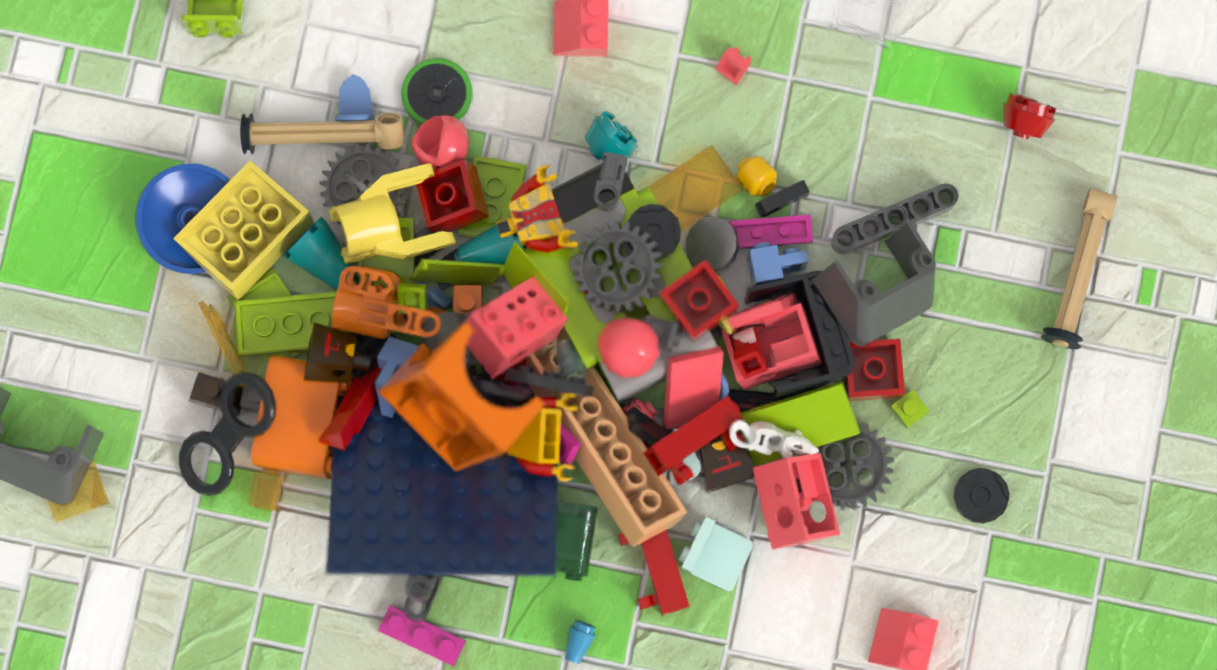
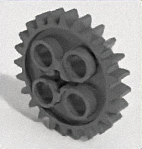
M358 143L355 144L354 152H351L346 146L345 156H341L336 152L335 156L338 161L334 163L328 160L327 163L332 168L331 171H322V174L328 177L327 181L319 182L321 186L327 187V190L321 192L320 196L328 197L329 199L323 206L335 207L353 202L362 195L359 194V187L344 177L346 172L362 184H365L367 181L370 182V188L383 175L405 169H396L395 167L398 165L399 159L390 162L391 152L388 151L381 155V148L379 146L374 152L371 151L370 143H367L365 150H361ZM360 161L367 163L369 166L368 172L363 176H358L353 171L355 164ZM340 185H351L353 189L351 196L348 198L339 197L337 190ZM403 188L388 192L398 215L401 212L397 205H406V202L400 198L401 195L409 194V191Z
M619 221L614 222L613 229L608 223H603V232L594 227L595 237L585 235L584 238L588 244L586 246L578 244V248L583 253L573 257L580 261V265L572 267L573 270L580 271V275L574 278V281L583 282V285L578 289L579 292H589L586 296V301L596 298L594 306L596 308H600L605 303V311L610 312L614 305L617 313H622L624 305L628 311H633V302L638 306H644L642 297L652 299L653 297L649 292L650 288L659 290L654 281L655 279H663V276L657 273V269L663 268L664 264L657 263L656 261L663 254L653 251L658 243H648L651 234L645 233L640 236L642 227L637 226L632 231V224L629 222L625 223L623 229ZM627 242H631L634 248L633 253L629 257H625L622 253V247ZM611 243L615 245V256L610 248ZM604 250L607 254V260L604 264L598 265L595 258L596 254ZM617 262L624 265V267L620 268V273L613 271V267L617 266ZM634 269H638L641 272V280L637 284H633L630 281V273ZM621 276L624 283L626 284V291L622 290ZM608 277H612L615 282L614 289L610 292H606L603 288V283Z
M867 423L862 426L858 435L817 447L819 449L817 453H821L833 506L840 502L842 510H845L847 504L850 503L855 511L857 509V502H861L867 508L868 498L877 502L875 493L877 491L881 494L886 493L881 487L882 484L891 485L892 483L886 477V474L895 473L892 468L888 467V464L895 462V459L886 457L892 451V448L882 447L887 441L886 438L876 439L879 431L874 429L869 433V425ZM846 441L850 443V458L853 463H856L855 466H852L854 489L852 490L849 488V472L843 467V465L847 464L844 445ZM860 443H865L869 446L868 453L862 457L856 456L854 452L856 446ZM831 447L841 448V455L838 459H828L827 452ZM864 470L870 471L872 473L871 481L867 484H860L858 482L859 473ZM835 474H842L844 476V483L840 487H832L830 484L831 477Z

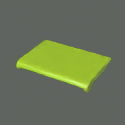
M514 242L504 265V276L514 287L534 276L564 315H566L570 301L525 251Z
M422 259L410 277V281L490 286L499 275H504L505 267L504 264Z

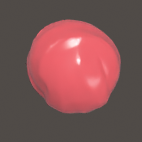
M433 116L421 124L412 138V150L417 161L421 165L432 164L433 171L456 161L465 160L468 152L469 135L467 129L462 122L452 116Z
M620 318L609 322L603 328L598 340L600 358L607 370L624 378H635L645 374L651 369L660 352L658 338L652 327L644 321L632 318Z

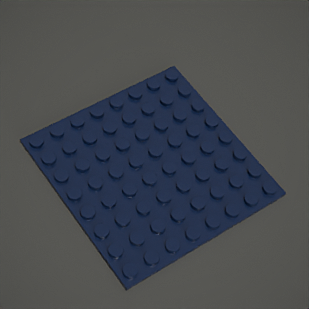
M346 393L343 396H338L336 411L338 410ZM377 399L359 434L354 433L346 450L334 447L326 574L556 576L558 477L553 474L552 477L528 473L517 462V458L509 455L507 450L502 454L455 472L397 411H395L392 418L382 415L379 399ZM486 401L492 406L509 409L506 405Z

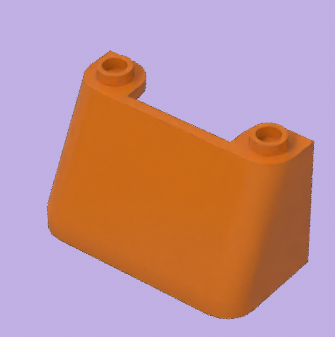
M274 355L268 362L265 380L275 396L276 417L270 429L263 435L254 437L251 451L252 463L268 471L331 480L333 452L329 450V445L320 443L319 438L332 422L338 396H343L352 384V376H350L347 383L304 380L306 361ZM261 397V403H260V408H259L257 423L261 420V417H262V415H263L264 405H263L262 397Z

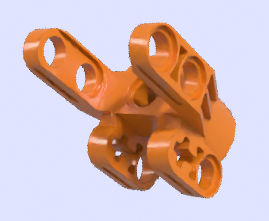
M352 266L346 268L340 276L332 312V328L379 339L387 338L392 330L430 337L437 334L441 328V320L437 314L448 311L428 306V310L399 305L398 297L396 296L397 286L402 283V280L397 273L368 266ZM357 272L361 276V282L359 285H357L354 280V276ZM384 280L385 283H388V288L380 284H375L374 286V282ZM398 310H403L407 313L408 321H406L405 313H398ZM433 317L436 322L434 330L431 332L424 331L421 328L422 323L428 318Z

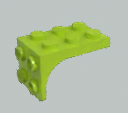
M188 0L187 14L182 15V23L188 34H192L193 37L205 38L208 37V34H219L223 38L236 37V34H243L244 0Z

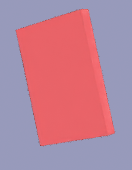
M792 292L745 308L729 316L730 327L732 328L783 311L798 303L796 294Z
M720 346L668 358L663 420L666 429L683 426L719 402L724 353Z

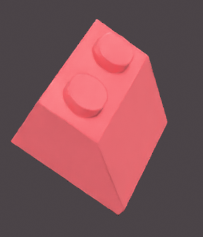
M609 0L554 1L553 56L608 57Z
M881 608L868 662L897 670H927L939 620L913 613Z

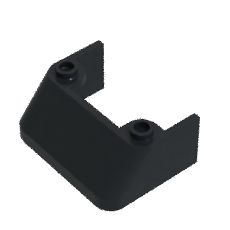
M822 271L808 272L747 288L744 297L745 305L770 298L775 299L792 292L795 293L798 300L796 304L801 303L808 314L823 361L821 365L798 372L795 383L776 387L772 396L773 402L836 383L848 377L855 367V359L849 338L812 281Z

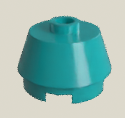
M607 110L600 116L594 117L585 135V140L590 146L589 151L598 160L604 159L603 154L605 152L623 155L627 158L632 157L633 151L639 147L635 144L637 139L626 126L623 127L619 122L612 121L615 115Z

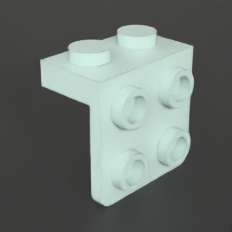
M705 517L703 522L697 520L691 533L695 540L691 548L685 546L679 558V561L683 562L681 570L725 591H731L753 548V543L751 540L715 524L716 521Z

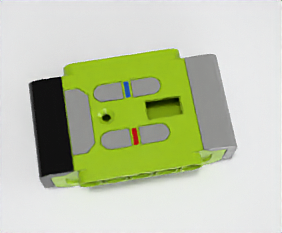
M602 164L551 189L564 230L576 231L575 234L569 236V242H578V244L585 246L588 242L584 236L595 237L594 227L603 232V223H608L613 229L614 222L619 221L623 229L625 223L638 208L649 204H659L649 186L636 192L625 171L617 206L609 211L599 209L594 202V192L597 180H601L599 177ZM603 190L599 193L598 198L603 204H611L615 199V195L610 190ZM611 243L610 248L615 256V245ZM627 243L622 247V253L625 257H629L633 253ZM680 244L668 257L657 260V263L664 264L663 268L657 269V273L662 275L663 279H655L654 281L659 290L650 288L649 292L653 298L648 299L643 296L644 306L642 307L633 302V311H628L624 305L622 313L616 312L615 305L610 312L605 311V303L600 308L594 307L596 298L586 301L585 299L589 292H579L578 289L583 285V282L574 281V278L580 275V271L572 269V267L580 265V261L573 258L574 255H582L583 253L578 248V245L575 248L564 247L551 253L538 252L528 248L524 249L525 253L570 301L569 309L565 315L568 321L564 325V329L585 369L594 365L597 366L618 405L666 381L669 357L717 347L710 331L693 343L683 331L679 347L673 346L671 353L659 349V355L651 369L635 378L617 376L607 370L600 358L598 346L600 333L609 322L615 319L632 318L645 322L646 315L669 322L676 321L659 299V294L692 270ZM604 250L596 254L595 258L598 265L604 264L607 260V254ZM617 262V266L613 267V271L620 273V268L624 267L623 263ZM634 269L630 273V281L633 284H637L641 280V272L638 269ZM621 276L622 290L626 291L627 287ZM612 277L606 278L603 283L604 290L610 292L615 286Z

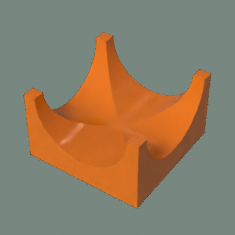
M467 323L462 324L433 353L425 344L418 346L378 391L455 472L504 453L545 406L538 397H535L521 408L502 409L492 406L478 396L471 387L464 368L465 347L469 337L474 332Z

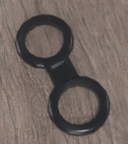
M243 371L233 374L226 380L220 392L219 406L222 417L212 432L204 430L195 432L183 441L179 451V468L187 485L198 494L213 496L222 493L230 485L234 476L232 453L237 449L244 437L253 438L261 436L271 428L276 417V400L273 390L267 381L256 373ZM241 383L251 385L257 389L262 397L264 405L263 415L255 426L247 425L239 420L233 409V394ZM200 442L212 446L220 456L222 463L221 474L214 484L204 483L193 471L191 454L194 447Z

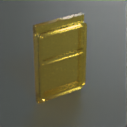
M713 145L649 186L658 204L668 208L678 218L681 232L743 191Z
M204 301L198 303L232 374L246 371L218 311L212 304L207 306Z

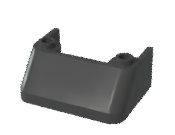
M911 221L885 241L908 277V280L880 294L876 286L868 280L862 279L852 283L838 260L812 280L845 333L855 345H868L925 313L933 305L935 259Z
M1 387L0 417L11 396L10 392ZM0 420V437H1V435H2V433H3V423H2V421ZM87 425L76 450L67 446H59L50 453L47 462L0 442V480L58 505H67L76 497L104 433L93 426Z

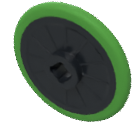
M441 58L428 59L415 65L406 75L401 90L402 102L406 112L419 124L438 115H448L460 120L468 111L473 94L471 81L466 72L456 63ZM432 90H442V96L432 97Z

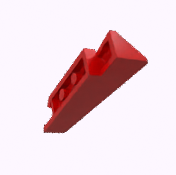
M378 363L361 380L357 377L354 378L332 422L320 436V443L345 451L354 433L359 434L378 399L375 383L381 374V368H379Z

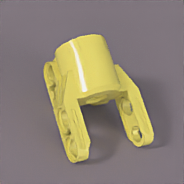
M424 164L383 175L358 200L332 207L329 210L330 221L341 222L344 229L347 247L341 248L342 252L340 254L343 256L345 264L379 255L403 260L446 248L456 243L453 232L447 233L444 231L403 242L397 213L388 195V192L420 184L425 179L434 176L432 164Z

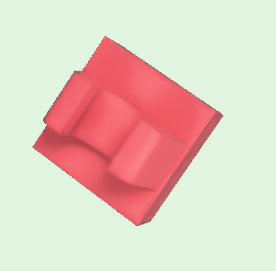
M729 47L721 57L715 70L737 85L751 65L752 59L749 56L745 59L738 54L739 48L735 47L732 49Z

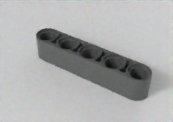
M941 184L840 226L832 236V248L839 254H848L893 235L910 221L915 226L950 211L958 201V190L951 184ZM941 192L948 193L952 199L951 203L944 204L940 202L938 194ZM918 202L924 204L927 210L926 213L917 214L913 210V204ZM890 213H897L901 217L902 222L899 225H893L888 221V215ZM868 223L872 224L877 232L875 235H867L864 233L862 226ZM847 234L851 238L852 243L849 246H842L839 244L837 236Z

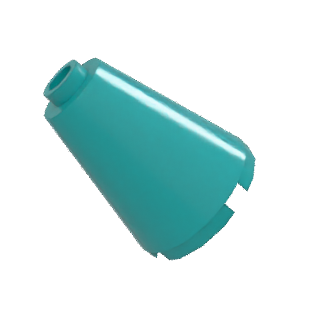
M322 216L283 254L288 261L335 290H338L341 273L346 268L355 266L353 263L345 264L343 256L340 254L343 247ZM358 272L354 276L356 284L358 283V279L356 278V276L359 274Z
M495 225L458 246L455 260L505 265L514 242L523 250L527 247L520 244L517 233L501 238L498 227Z

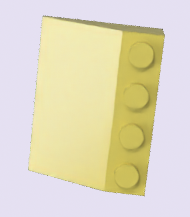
M250 160L173 239L217 283L239 300L314 221L310 212Z

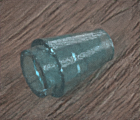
M563 340L559 342L556 348L560 377L566 381H569L570 376L584 378L586 366L572 341Z

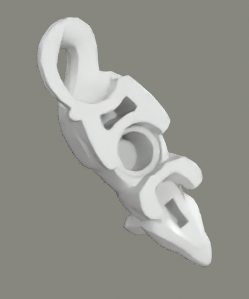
M736 420L730 426L729 434L732 442L742 448L755 449L767 455H770L772 451H779L784 458L792 457V452L798 455L819 452V449L808 438L804 437L798 429L792 433L784 431L769 422L758 421L748 425L743 420ZM741 429L748 443L739 440L736 436V431Z

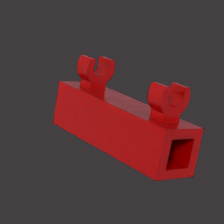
M727 396L643 452V455L658 476L670 469L675 481L680 486L694 476L693 471L683 460L718 436L722 437L723 443L729 452L737 448L738 446L730 438V426L736 420H743L744 418L740 414L738 405ZM736 431L737 438L745 442L741 434Z
M667 530L641 543L655 594L637 599L640 610L659 605L662 616L690 607ZM618 534L621 546L628 545L629 542L624 534Z

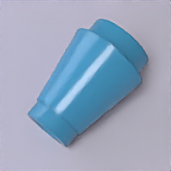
M574 621L573 626L569 628L566 655L564 657L566 660L577 664L581 663L596 636L594 634L596 627L583 621Z

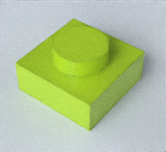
M400 283L397 286L399 305L428 310L426 284ZM398 310V313H405V314H407V313H406L405 311H403V310Z
M911 390L890 406L906 428L930 412L914 390Z

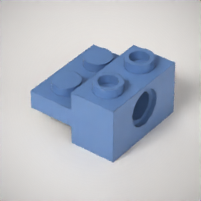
M770 242L753 245L754 249L749 250L747 257L752 286L783 279V274L804 271L809 262L807 251L800 252L799 248L784 250L783 255H779L777 245L770 246Z
M389 337L377 357L381 374L375 383L381 414L392 418L396 410L378 391L418 348V345Z

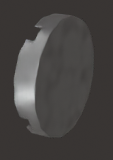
M706 217L697 221L690 228L686 237V251L691 262L697 266L706 260L714 272L728 268L735 261L739 252L740 243H738L737 230L730 222L719 217Z

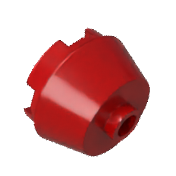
M1010 93L1007 102H1004L1003 126L1014 130L1013 135L1028 140L1029 136L1042 138L1056 120L1054 115L1057 108L1051 105L1045 106L1043 103L1023 95Z

